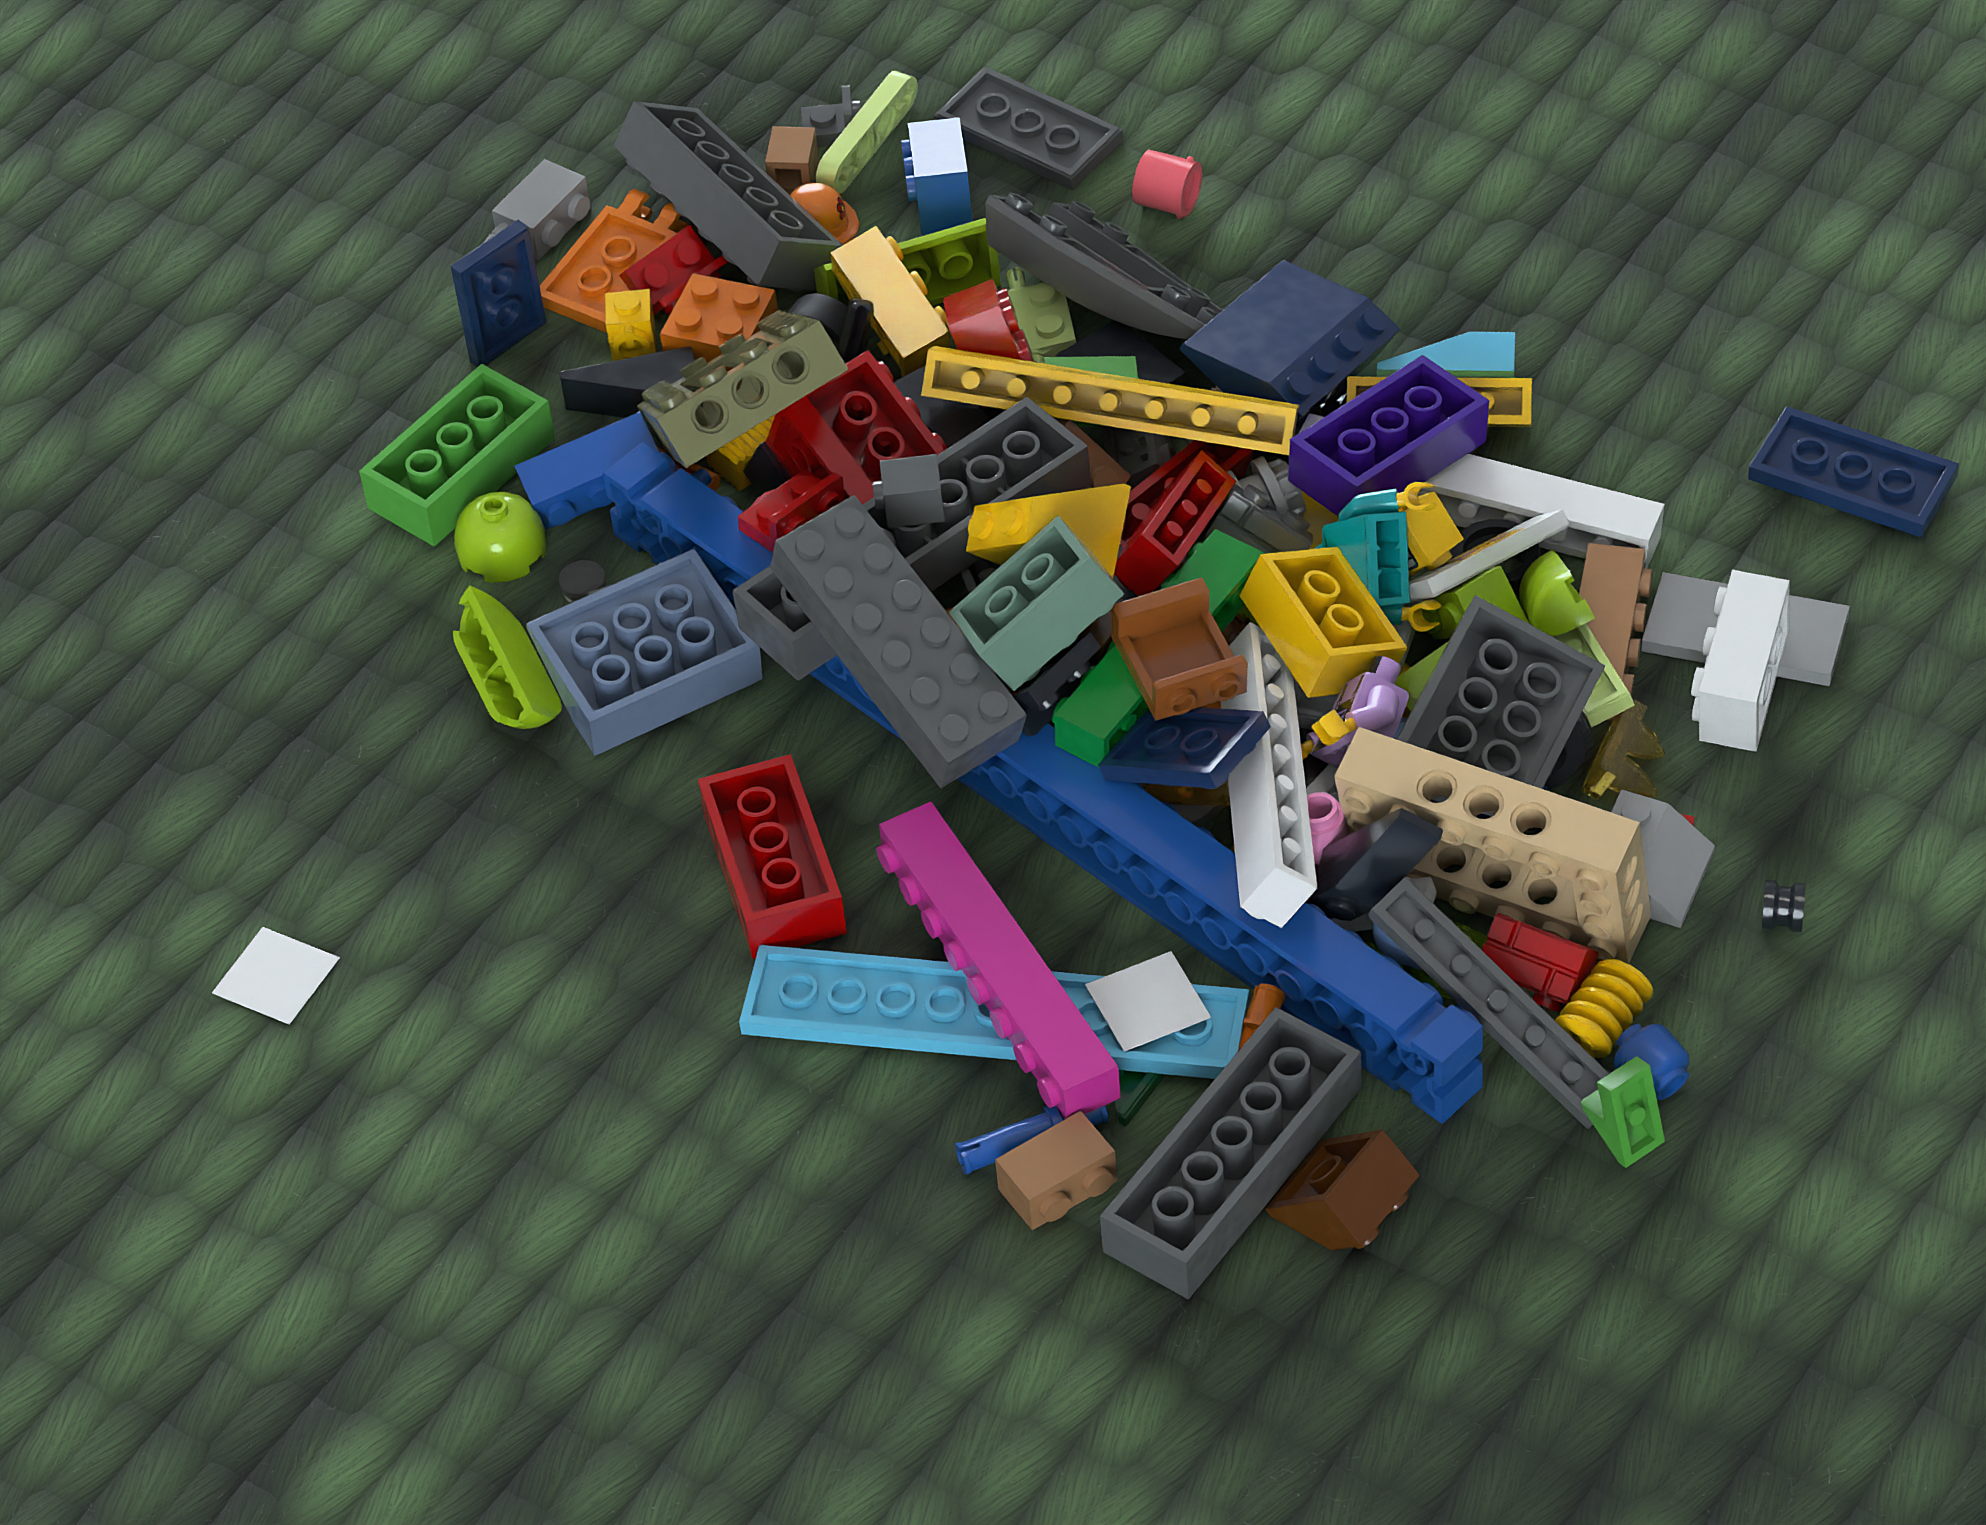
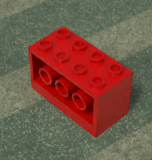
M869 350L847 362L846 366L849 370L776 413L766 439L767 445L791 477H794L803 469L808 470L821 480L833 472H837L843 476L844 501L855 495L862 505L874 498L872 481L882 480L880 461L933 454L939 455L947 449L943 439L937 433H931L921 420L920 411L914 401L909 397H904L895 386L889 368L883 362H877Z

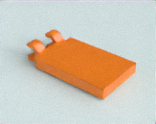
M637 189L630 190L618 209L608 205L604 207L541 283L540 291L543 307L607 333L605 293L630 291L619 275L685 229L688 223L678 220L682 215L674 210V204L670 202L663 207L654 223L649 222L648 220L653 213L652 209L643 206L648 200L649 195Z

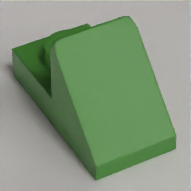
M1637 1056L1597 1082L1598 1090L1581 1101L1584 1112L1619 1164L1625 1168L1665 1142L1651 1068L1648 1063Z

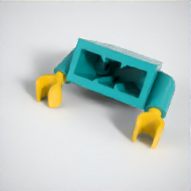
M1413 482L1405 488L1404 492L1400 493L1394 488L1359 494L1342 509L1337 522L1324 525L1322 529V543L1316 549L1339 547L1392 625H1402L1403 621H1409L1411 627L1420 632L1428 631L1440 625L1439 622L1426 621L1422 615L1423 609L1436 610L1440 608L1441 604L1438 601L1427 599L1412 607H1404V603H1410L1406 512H1400V507L1407 506L1409 509L1417 511L1434 509L1437 503L1420 504L1417 498L1418 492L1422 488L1434 487V485L1427 482Z

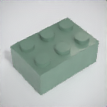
M1057 516L950 610L949 613L978 655L1015 691L1024 682L1033 679L1039 673L1041 667L1060 650L1069 647L1078 635L1094 620L1108 613L1115 602L1124 595V592L1093 552Z

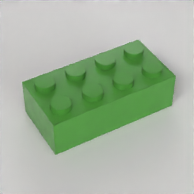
M481 364L359 470L368 509L435 547L455 529V523L468 503L476 497L496 492L517 473L515 465L535 457L555 439L549 401Z

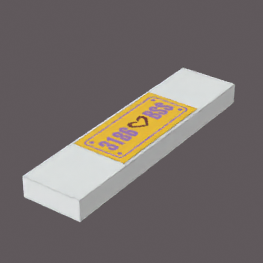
M1564 510L1535 516L1409 581L1410 603L1435 597L1566 529L1569 522Z

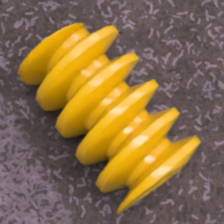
M1613 958L1600 961L1591 970V975L1583 981L1581 988L1571 997L1570 1002L1562 1009L1560 1016L1554 1021L1594 1059L1595 1057L1606 1058L1612 1051V1044H1616L1623 1030H1627L1633 1023V1016H1637L1643 1009V1003L1649 1001L1653 996V987L1642 972L1627 963Z

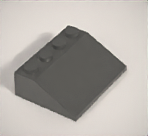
M1475 595L1454 630L1397 740L1542 789L1605 665ZM1441 795L1432 798V800L1444 802L1449 797ZM1489 811L1482 812V814L1489 816H1494L1496 814L1494 812Z

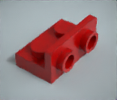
M689 225L626 269L619 276L630 291L650 289L654 315L664 310L669 316L693 273L721 279L722 277L717 270L729 261L723 256L715 260Z
M803 469L738 515L739 530L773 553L776 540L844 501L843 476L833 472L821 480L808 470Z

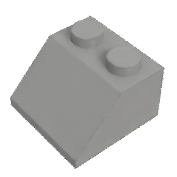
M1621 789L1611 813L1640 822L1651 907L1650 919L1681 928L1713 857L1715 845L1668 803Z

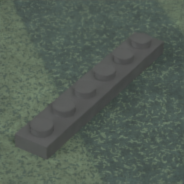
M1404 877L1371 909L1367 916L1464 1010L1472 1013L1487 1033L1585 1128L1589 1129L1593 1124L1584 1112L1581 1101L1598 1090L1597 1082L1609 1073L1415 885Z

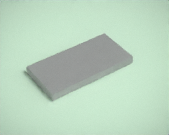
M1663 572L1642 638L1641 651L1705 663L1707 656L1703 655V645L1708 627H1716L1718 615H1714L1717 592L1720 586L1727 588L1728 584ZM1789 595V633L1777 677L1830 686L1848 622L1850 606Z

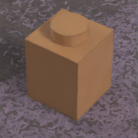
M773 126L765 160L767 174L788 194H791L799 186L815 183L819 163L815 128Z

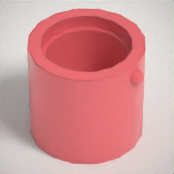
M1148 149L1141 157L1136 168L1132 187L1134 203L1176 214L1178 219H1182L1183 216L1187 217L1192 212L1199 197L1203 176L1201 163L1194 161L1192 156H1188L1185 159Z

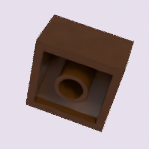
M1383 1129L1324 1139L1265 1210L1272 1218L1330 1250L1352 1247L1360 1249L1371 1243L1380 1232L1378 1226L1388 1213L1395 1211L1404 1204L1409 1197L1407 1190L1420 1175Z

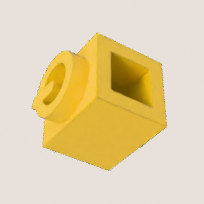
M650 289L605 293L606 329L612 361L656 353V326Z

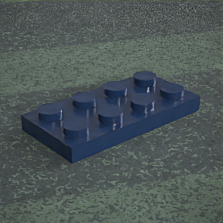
M1786 406L1749 465L1748 479L1922 538L1958 476L1959 463Z

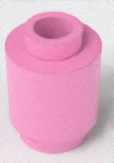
M1322 792L1307 796L1314 863L1317 865L1320 863L1325 847L1349 835L1341 804L1330 794Z

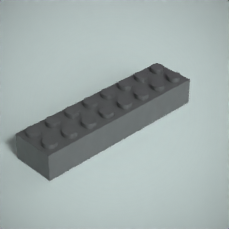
M1025 397L937 455L944 522L888 528L885 509L876 510L874 498L864 503L863 506L930 592H932L981 559V557L965 552L969 537L968 524L975 506L1087 488L1091 485L1088 446L1031 399ZM770 566L733 590L739 629L798 681L837 655L773 573Z

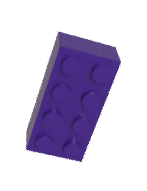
M1421 355L1291 438L1288 481L1338 517L1342 509L1359 494L1394 488L1397 489L1398 493L1404 492L1410 483L1426 482L1486 442L1489 400L1424 355Z

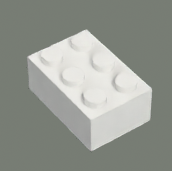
M1732 570L1728 587H1719L1714 606V615H1718L1716 627H1708L1703 645V655L1707 656L1704 668H1696L1691 695L1696 696L1692 720L1699 722V741L1757 751L1789 633L1790 580Z

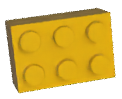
M1339 547L1260 554L1240 594V598L1308 698L1339 694L1345 683L1369 671L1375 656H1384L1399 664L1408 648Z

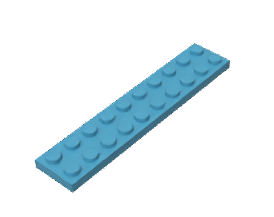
M759 945L739 1020L741 1034L1016 1060L1013 1050L1014 1045L1008 1037L1004 1039L999 1037L993 1027L989 1009L985 1003L978 1005L975 1002L967 985V977L962 970L954 971L949 962ZM1051 971L1118 1065V1070L1216 1079L1240 1050L1243 1020L1250 1003L1249 989L1192 984L1211 1018L1124 1052L1085 984L1105 976Z

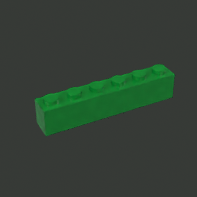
M1215 529L1203 544L1197 543L1192 548L1187 562L1177 574L1171 573L1166 578L1161 590L1202 577L1210 591L1209 611L1222 633L1245 606V603L1240 598V594L1260 554H1264V552ZM1114 641L1111 642L1107 654L1097 666L1092 665L1084 673L1079 687L1069 698L1064 697L1059 701L1052 716V721L1055 723V746L1098 768L1101 760L1149 708Z

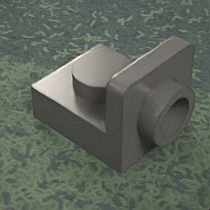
M850 85L841 86L842 104L801 107L802 127L815 128L818 148L830 147L861 109L860 100H851Z

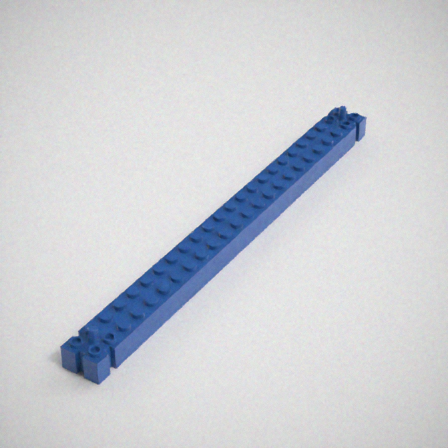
M642 442L603 472L607 498L616 505L610 509L614 535L637 552H641L644 549L650 553L651 562L658 565L695 549L734 608L733 590L771 565L773 553L739 530L738 515L744 511L739 509L731 498L727 496L722 497L708 487L712 482V478L705 469L700 468L691 475L682 468L678 470L669 455L664 452L659 453ZM838 655L810 673L814 678L902 739ZM1047 723L1036 735L1027 737L1022 731L1019 741L957 778L1254 990L1256 985L1259 986V984L1265 983L1282 990L1285 994V1001L1281 1005V1010L1361 1051L1362 1068L1393 1090L1397 1091L1402 1088L1411 1094V1102L1441 1124L1482 1088L1483 1063L1481 1062L1480 1053L1483 1051V1026L1472 1013L1464 1010L1459 1004L1456 1006L1451 1004L1448 1008L1442 1006V997L1433 986L1428 983H1421L1403 971L1393 958L1389 956L1383 957L1367 946L1357 933L1352 930H1344L1327 918L1326 914L1314 904H1307L1305 902L1282 928L1265 919H1257L1251 916L1245 909L1240 907L1234 852L1219 843L1210 831L1203 827H1196L1183 818L1170 803L1160 802L1147 793L1140 783L1105 780L1100 768L1055 746V728Z

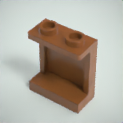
M1202 577L1116 603L1111 609V637L1155 721L1173 715H1182L1192 709L1217 701H1227L1247 692L1248 663L1243 655L1234 657L1209 611L1210 591Z

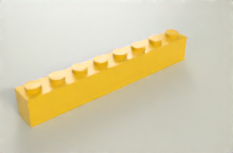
M939 346L928 349L921 396L1006 410L1025 397H1028L1050 416L1283 455H1289L1290 439L1295 436L1299 405Z

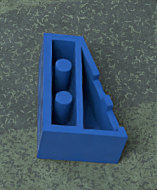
M960 118L908 123L910 139L901 140L908 201H917L921 236L973 222Z

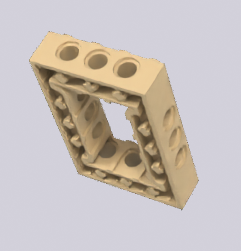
M1358 727L1334 776L1349 835L1403 808L1443 829L1441 839L1406 877L1411 879L1431 877L1437 891L1436 897L1448 901L1450 905L1461 912L1473 914L1477 911L1491 917H1495L1497 913H1500L1597 951L1598 960L1603 961L1613 958L1629 964L1651 917L1640 822ZM1436 796L1449 797L1441 803L1430 802ZM1482 812L1496 813L1488 819L1476 818ZM1536 827L1543 829L1536 835L1523 834L1528 828ZM1451 865H1460L1463 867L1459 871L1453 873L1443 871L1445 868ZM1495 881L1508 882L1503 888L1494 889L1488 887ZM1548 896L1554 898L1549 904L1540 905L1534 903L1540 897Z

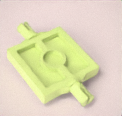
M1015 268L1018 278L1015 281L1013 269H1010L1006 273L1010 289L1008 294L1016 312L1018 326L1025 333L1034 362L1044 363V357H1054L1059 352L1077 343L1066 296L1045 282L1027 286L1025 272L1021 268Z

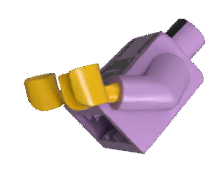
M1375 656L1368 672L1345 683L1332 710L1311 726L1314 732L1307 734V741L1301 744L1302 759L1311 753L1314 757L1338 769L1358 727L1394 738L1409 698L1406 690L1395 685L1401 671V665L1390 658Z

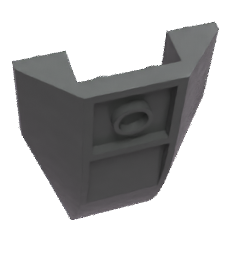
M1012 192L1007 197L989 195L985 202L987 245L1063 295L1107 318L1155 334L1189 339L1224 310L1211 302V298L1207 294L1191 287L1141 248L1127 240L1129 233L1126 230L1110 222H1106L1105 225L1094 218L1096 212L1079 201L1073 200L1071 204L1053 202L1047 215L1042 217L1031 211L1033 204L1029 200Z

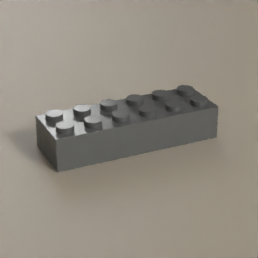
M633 101L613 145L627 158L626 163L634 170L641 172L650 181V187L653 190L665 195L674 204L673 208L677 213L690 219L698 227L697 231L702 237L712 241L723 251L722 256L730 263L737 265L747 275V281L753 286L768 289L771 287L786 288L793 292H802L803 289L816 290L814 268L831 263L830 253L843 245L698 108Z
M855 495L775 541L770 569L940 788H943L1019 741L1027 714L988 664L978 655L966 636Z
M1275 1007L1100 1215L1103 1252L1189 1300L1362 1089L1361 1051Z

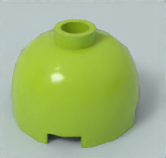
M490 492L476 497L465 506L455 523L454 546L457 559L465 572H468L470 569L474 573L482 574L484 581L490 583L509 582L529 574V566L538 560L539 556L544 558L547 550V537L545 527L538 512L533 509L528 501L517 494L509 492Z

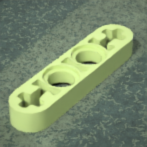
M892 71L888 74L823 155L817 168L816 183L826 184L835 189L839 194L848 188L912 107L918 89L915 77L898 71Z

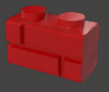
M1500 913L1495 915L1487 935V941L1482 948V951L1518 986L1534 992L1532 1000L1541 1006L1560 1012L1563 1003L1567 1005L1570 1002L1574 993L1581 988L1583 981L1591 975V970L1594 968L1598 958L1597 951Z

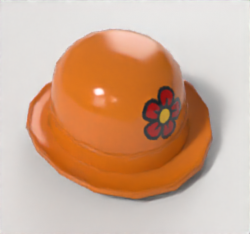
M807 183L799 186L790 194L796 202L842 245L851 241L858 234L860 222L855 210L846 201H843L840 194L832 187L823 183Z

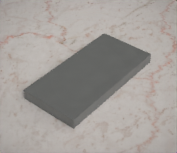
M984 67L934 115V120L959 117L963 140L1071 190L1087 177L1123 141V129L987 67Z

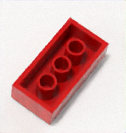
M791 754L699 778L698 785L704 818L752 959L756 958L759 945L795 948L847 934L842 896Z

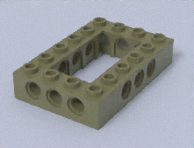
M776 311L757 323L761 331L746 340L742 333L719 346L722 354L708 363L704 357H701L682 368L680 372L683 378L669 385L668 382L663 380L644 391L641 395L645 401L638 404L637 408L666 454L687 468L849 370L819 320L791 312L786 314L785 311ZM724 367H733V369L727 372Z

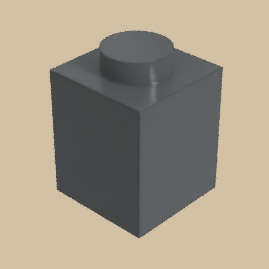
M937 454L880 461L882 480L872 481L876 510L885 509L888 528L945 521Z

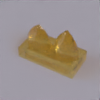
M1634 698L1632 700L1635 705L1617 714L1612 720L1582 786L1581 791L1596 800L1600 798L1607 788L1618 793L1622 789L1645 797H1653L1658 794L1649 776L1637 763L1626 756L1627 754L1635 758L1653 759L1663 757L1665 754L1658 737L1650 727L1641 721L1648 706Z

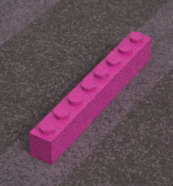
M928 802L880 823L881 845L877 846L876 850L881 865L888 874L891 872L896 874L906 902L910 906L914 904L918 906L928 934L933 939L939 937L943 942L945 955L953 970L956 972L959 970L963 971L967 977L969 991L978 1005L985 1003L990 1011L993 1027L999 1037L1002 1039L1008 1037L1014 1045V1054L1021 1069L1025 1073L1031 1071L1037 1079L1040 1095L1049 1108L1056 1106L1063 1118L1067 1119L1079 1111L1085 1115L1120 1099L1118 1065L933 803Z

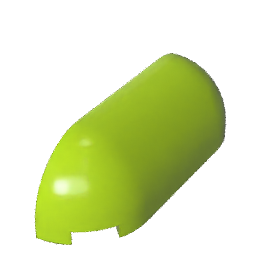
M1554 550L1541 555L1528 567L1519 587V604L1529 624L1550 636L1568 632L1595 619L1585 598L1582 599L1577 590L1572 586L1571 582L1575 581L1572 574Z
M469 585L459 601V604L465 606L461 617L460 631H453L455 646L489 714L495 721L517 729L536 728L550 722L561 712V701L524 628L516 617L499 601L482 590Z

